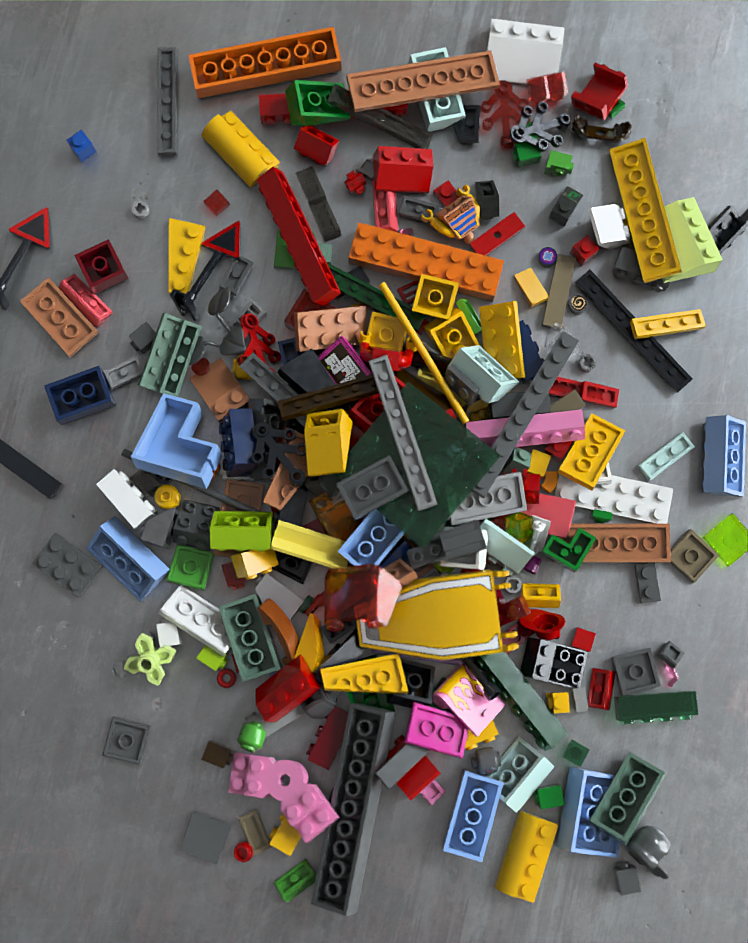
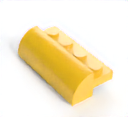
M232 111L222 116L216 115L205 126L201 136L250 188L258 183L256 179L272 166L275 168L279 167V160Z
M521 810L518 811L494 885L495 889L509 896L534 903L558 824Z

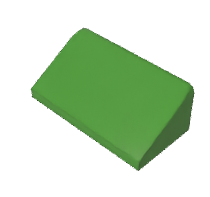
M305 859L273 883L282 899L289 902L315 883L317 873L308 860Z

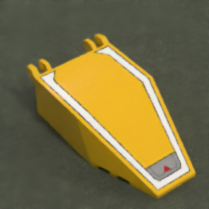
M488 569L414 579L410 584L398 588L391 595L384 597L379 595L355 606L360 647L434 660L494 654L518 649L519 644L516 643L502 645V638H514L517 636V632L501 633L495 589L510 588L511 583L494 585L493 578L506 577L509 575V571H491Z

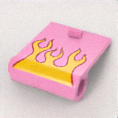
M461 663L432 695V701L436 706L441 709L449 708L475 737L485 729L506 705L499 697L488 701L484 696L482 685L464 663Z

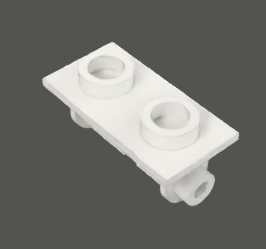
M532 515L525 546L535 552L533 556L538 551L541 552L545 546L551 521Z

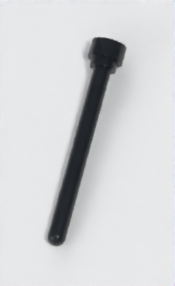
M460 658L482 685L484 696L487 700L492 701L498 697L501 690L496 684L489 683L471 658Z

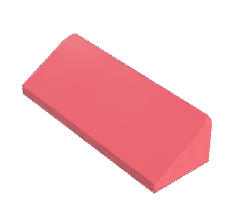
M372 180L375 227L396 232L398 231L396 192L375 191L374 180Z
M75 274L60 282L59 289L96 328L113 313Z

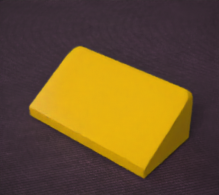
M522 583L521 596L524 595L529 607H560V584Z

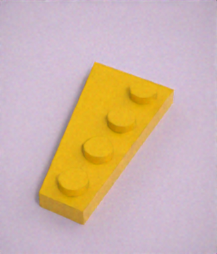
M169 218V294H171L173 289L185 294L187 291H190L206 230L205 226Z
M399 653L320 669L324 691L408 694Z

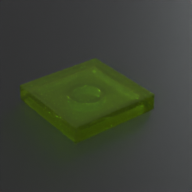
M731 513L703 536L704 540L719 554L720 559L727 567L731 566L748 551V530L734 513Z

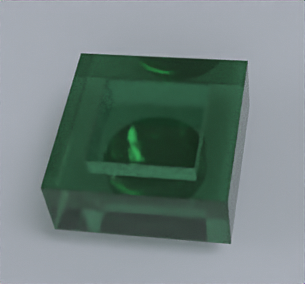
M571 739L562 757L581 767L590 749Z

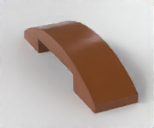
M268 598L257 607V610L264 624L272 625L286 656L282 659V662L286 666L294 659L300 641L289 618L271 598Z

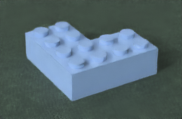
M163 393L131 455V459L137 469L207 489L214 475L213 471H216L222 455L217 444L192 438L203 416L197 402Z

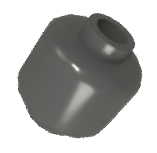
M493 747L475 750L474 757H471L472 768L477 769L480 775L497 772L498 767H501L499 751H495Z

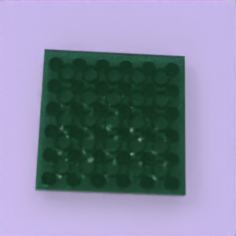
M407 382L400 390V394L437 505L418 511L385 410L349 451L345 472L334 473V475L342 481L390 455L409 492L376 510L424 549L501 455L410 382Z

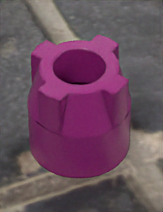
M532 556L523 569L536 575L542 559Z

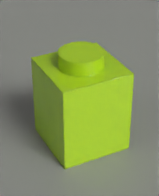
M205 645L197 659L213 670L218 671L219 669L223 670L227 665L229 654L226 653L223 657Z

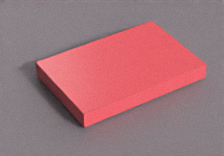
M540 494L539 504H526L527 511L513 513L512 528L528 531L532 515L551 521L548 535L551 536L553 534L557 537L568 539L576 501Z

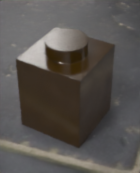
M209 740L201 760L223 769L226 765L230 766L234 756L231 753L233 748Z

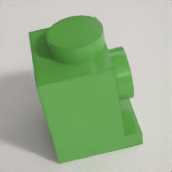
M551 150L544 174L548 175V172H552L555 176L571 174L574 163L571 162L572 155Z

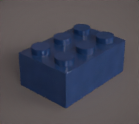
M100 366L44 385L58 423L64 425L116 405L103 373L104 371Z
M229 409L222 422L219 423V434L222 435L221 452L224 453L223 470L226 471L227 477H249L258 465L252 460V454L256 449V438L253 435L254 421L252 409ZM258 455L254 458L256 461H258Z

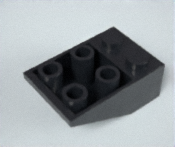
M528 637L520 672L524 677L573 689L580 688L588 652Z

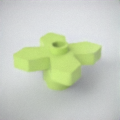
M141 633L135 643L139 655L130 656L124 669L133 674L139 671L146 673L148 681L158 686L165 675L161 664L170 663L176 650L168 645L155 650L152 638Z

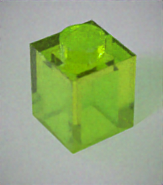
M516 512L505 517L506 533L522 544L533 538L532 516Z

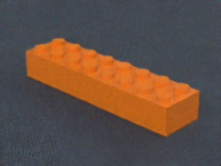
M334 27L188 55L198 99L342 71L341 57Z
M358 222L348 257L350 265H361L365 269L411 281H420L421 274L457 282L459 283L457 293L490 302L494 300L504 260Z

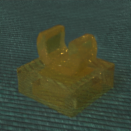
M487 408L469 413L471 422L491 420L490 412Z

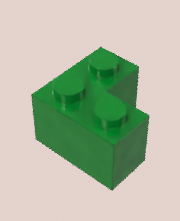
M580 527L576 530L569 543L552 534L540 553L575 573L597 537Z

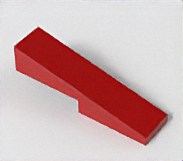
M557 377L549 390V397L563 398L573 390H576L584 403L616 408L620 389L588 381L579 382Z

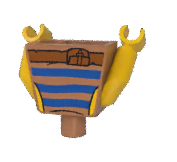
M464 185L462 188L465 192L458 188L456 194L459 198L437 212L435 218L433 217L432 210L427 209L426 213L430 217L426 218L422 214L421 220L423 222L430 221L432 227L448 238H463L465 244H469L475 240L472 231L480 225V205L473 195L469 194V186Z

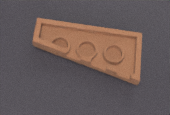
M295 431L296 438L288 443V445L296 446L300 443L305 444V435ZM300 447L298 449V452L303 453L305 451L304 447ZM284 452L296 469L302 470L307 478L306 455L301 457L297 454ZM281 462L262 503L279 511L299 487L291 484L290 474ZM295 474L293 478L298 480L301 475Z

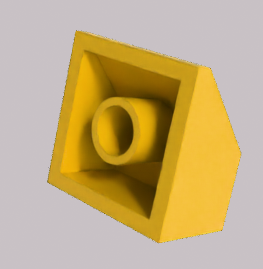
M421 274L412 311L449 320L459 283Z

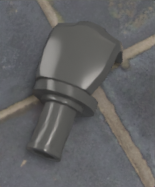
M321 686L318 690V695L321 698L318 700L307 698L301 703V706L309 717L323 719L334 709L337 704V696L343 691H324V687Z

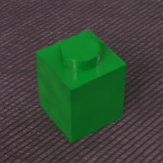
M558 783L538 787L535 790L536 793H533L534 803L541 810L565 805L561 785Z

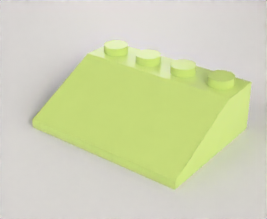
M695 198L678 200L664 206L682 272L662 278L663 283L715 272L723 259Z

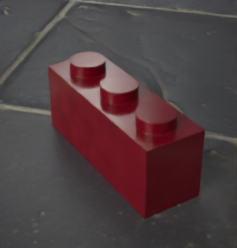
M335 705L334 709L324 717L327 719L324 726L320 725L315 734L318 739L315 745L310 744L306 753L309 755L308 761L327 770L330 769L343 742L348 711Z

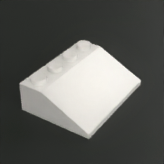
M491 19L487 51H492L499 82L556 89L565 27Z

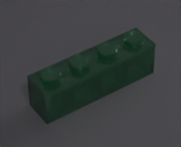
M696 691L614 696L616 720L622 721V724H634V720H641L642 723L654 722V718H661V721H673V717H680L681 720L693 719V715H698Z

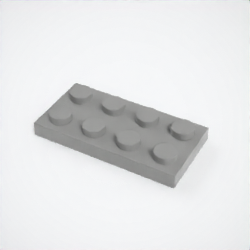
M520 471L498 475L484 499L467 489L471 481L444 486L450 525L527 511Z

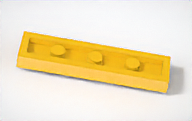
M701 309L634 318L630 321L634 339L701 330L706 327Z

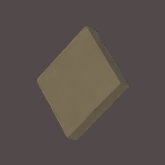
M689 529L671 549L670 563L691 583H695L719 557V554L692 529Z

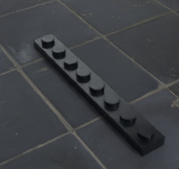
M590 269L575 282L677 393L693 379L654 337L634 339L630 321L635 318L634 315Z

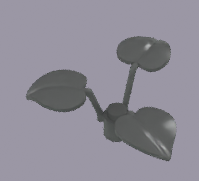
M229 287L223 288L216 293L208 305L209 314L212 316L216 314V317L226 328L228 334L223 338L221 344L204 341V338L199 336L189 366L196 364L203 357L206 345L220 348V353L224 356L239 355L246 350L243 329L239 326L230 329L220 316V313L224 312L229 305Z

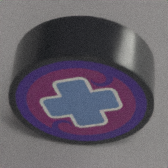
M551 247L543 248L538 255L539 263L544 267H550L555 264L557 252Z

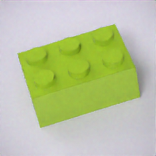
M214 511L210 524V549L225 551L227 549H236L237 551H245L247 549L256 551L270 550L273 536V512Z

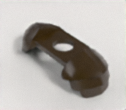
M576 115L571 129L583 138L620 142L629 138L632 125L626 121L625 123L615 124L614 128L588 125L586 119ZM602 131L605 135H598L595 132Z

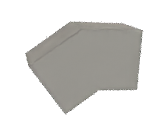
M585 687L572 689L571 694L575 711H588Z

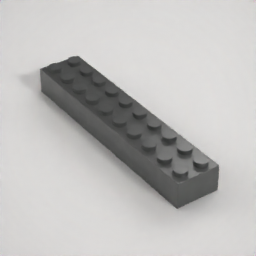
M350 703L330 804L339 818L325 830L311 905L344 916L357 913L382 782L376 777L375 773L387 761L396 715L394 711L363 703Z

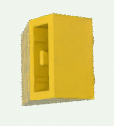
M343 409L307 414L304 432L309 477L345 472L353 421Z

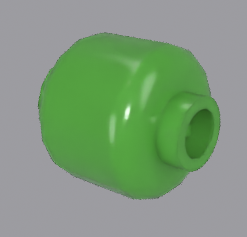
M251 721L250 724L242 725L237 742L240 744L241 749L254 753L255 750L262 748L267 733L262 728L261 723Z

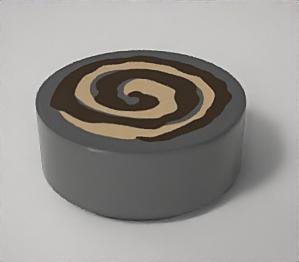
M582 294L573 295L568 302L570 311L576 314L584 312L588 306L587 298Z

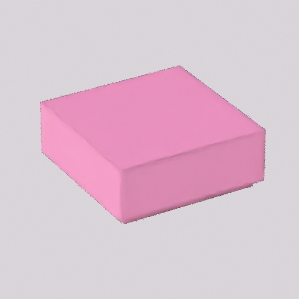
M434 779L420 794L432 806L446 791Z

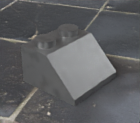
M171 508L147 520L146 525L143 524L140 530L141 540L169 550L173 539V527L179 511Z

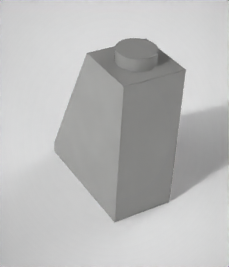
M267 573L264 576L261 574L255 582L257 585L255 590L262 603L266 599L271 598L283 610L290 621L300 609L299 607L305 602Z

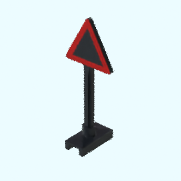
M47 207L9 228L10 233L24 240L0 279V305L4 310L9 306V302L4 294L7 284L30 245L34 243L43 248L50 249L49 210Z
M236 221L202 242L203 247L213 250L215 253L190 291H187L185 294L173 289L170 297L182 316H185L188 312L192 319L197 322L200 314L194 305L197 299L196 296L221 257L226 255L237 260L240 259V221Z

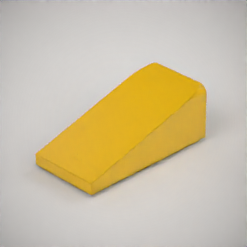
M531 267L514 275L530 309L548 300L549 297Z

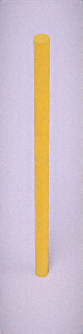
M385 282L381 283L379 288L460 421L463 425L470 421L390 289Z

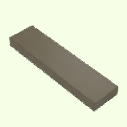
M562 254L557 255L542 323L544 327L561 329L576 262L575 257Z

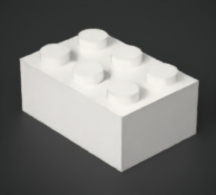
M113 469L96 485L132 527L140 531L142 525H146L147 520L157 516L155 514L157 509L148 500L144 501L142 499L145 497L144 494L135 485H130L132 480L123 471L118 472Z

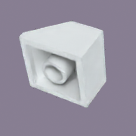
M612 204L588 209L598 245L612 250L631 242L629 238L631 231L628 225L625 226L624 224L626 214L623 208Z

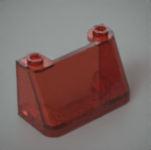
M374 564L329 569L325 576L324 623L327 625V629L337 632L344 627L341 621L363 620L368 627L373 629L387 627L403 584L386 570Z

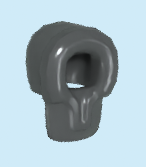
M655 826L641 827L625 846L626 851L640 865L646 866L655 876L662 879L669 878L658 866V862L670 849L669 839Z

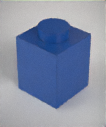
M82 129L66 140L81 163L96 153L93 144Z

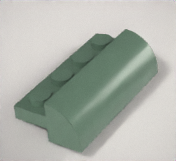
M163 313L138 385L162 394L165 393L178 397L202 326Z

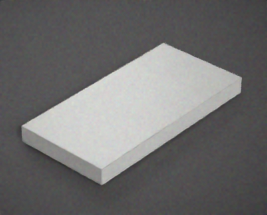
M180 585L159 610V615L223 657L231 648L220 610L186 587Z

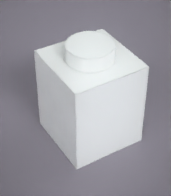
M167 619L161 620V624H156L160 647L165 645L170 647L182 645L180 628Z

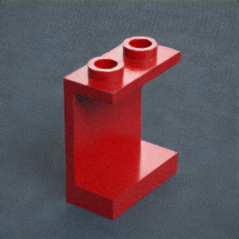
M595 62L593 64L595 74L581 93L573 92L571 100L574 108L604 121L627 89L628 82L627 76L623 72L615 71L607 65Z

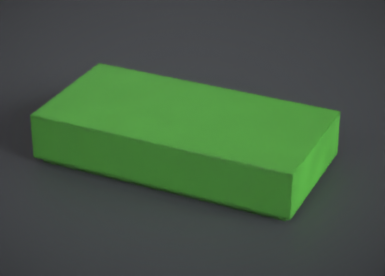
M458 300L456 304L465 315L474 335L482 334L481 321L469 300Z

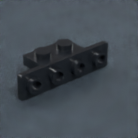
M727 206L708 226L720 255L734 243V240L739 235L745 232L748 226V209L740 217L732 206Z

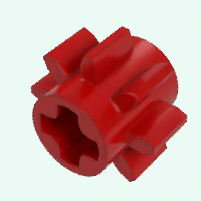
M353 170L346 174L347 180L344 183L350 193L355 192L359 195L365 191L364 186L367 182L361 172L355 173Z

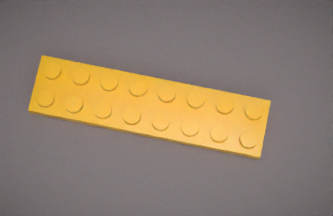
M646 138L609 149L644 283L681 273V266Z

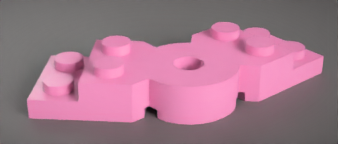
M234 752L228 793L259 798H269L272 796L282 801L280 810L291 826H295L305 843H309L339 818L318 786L307 783L308 773L299 762L293 760L276 761L273 757ZM287 775L290 777V784L288 786L284 783V778Z

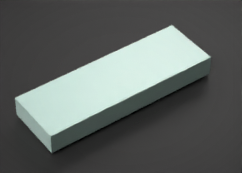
M682 432L637 467L647 480L651 481L695 446L685 433Z

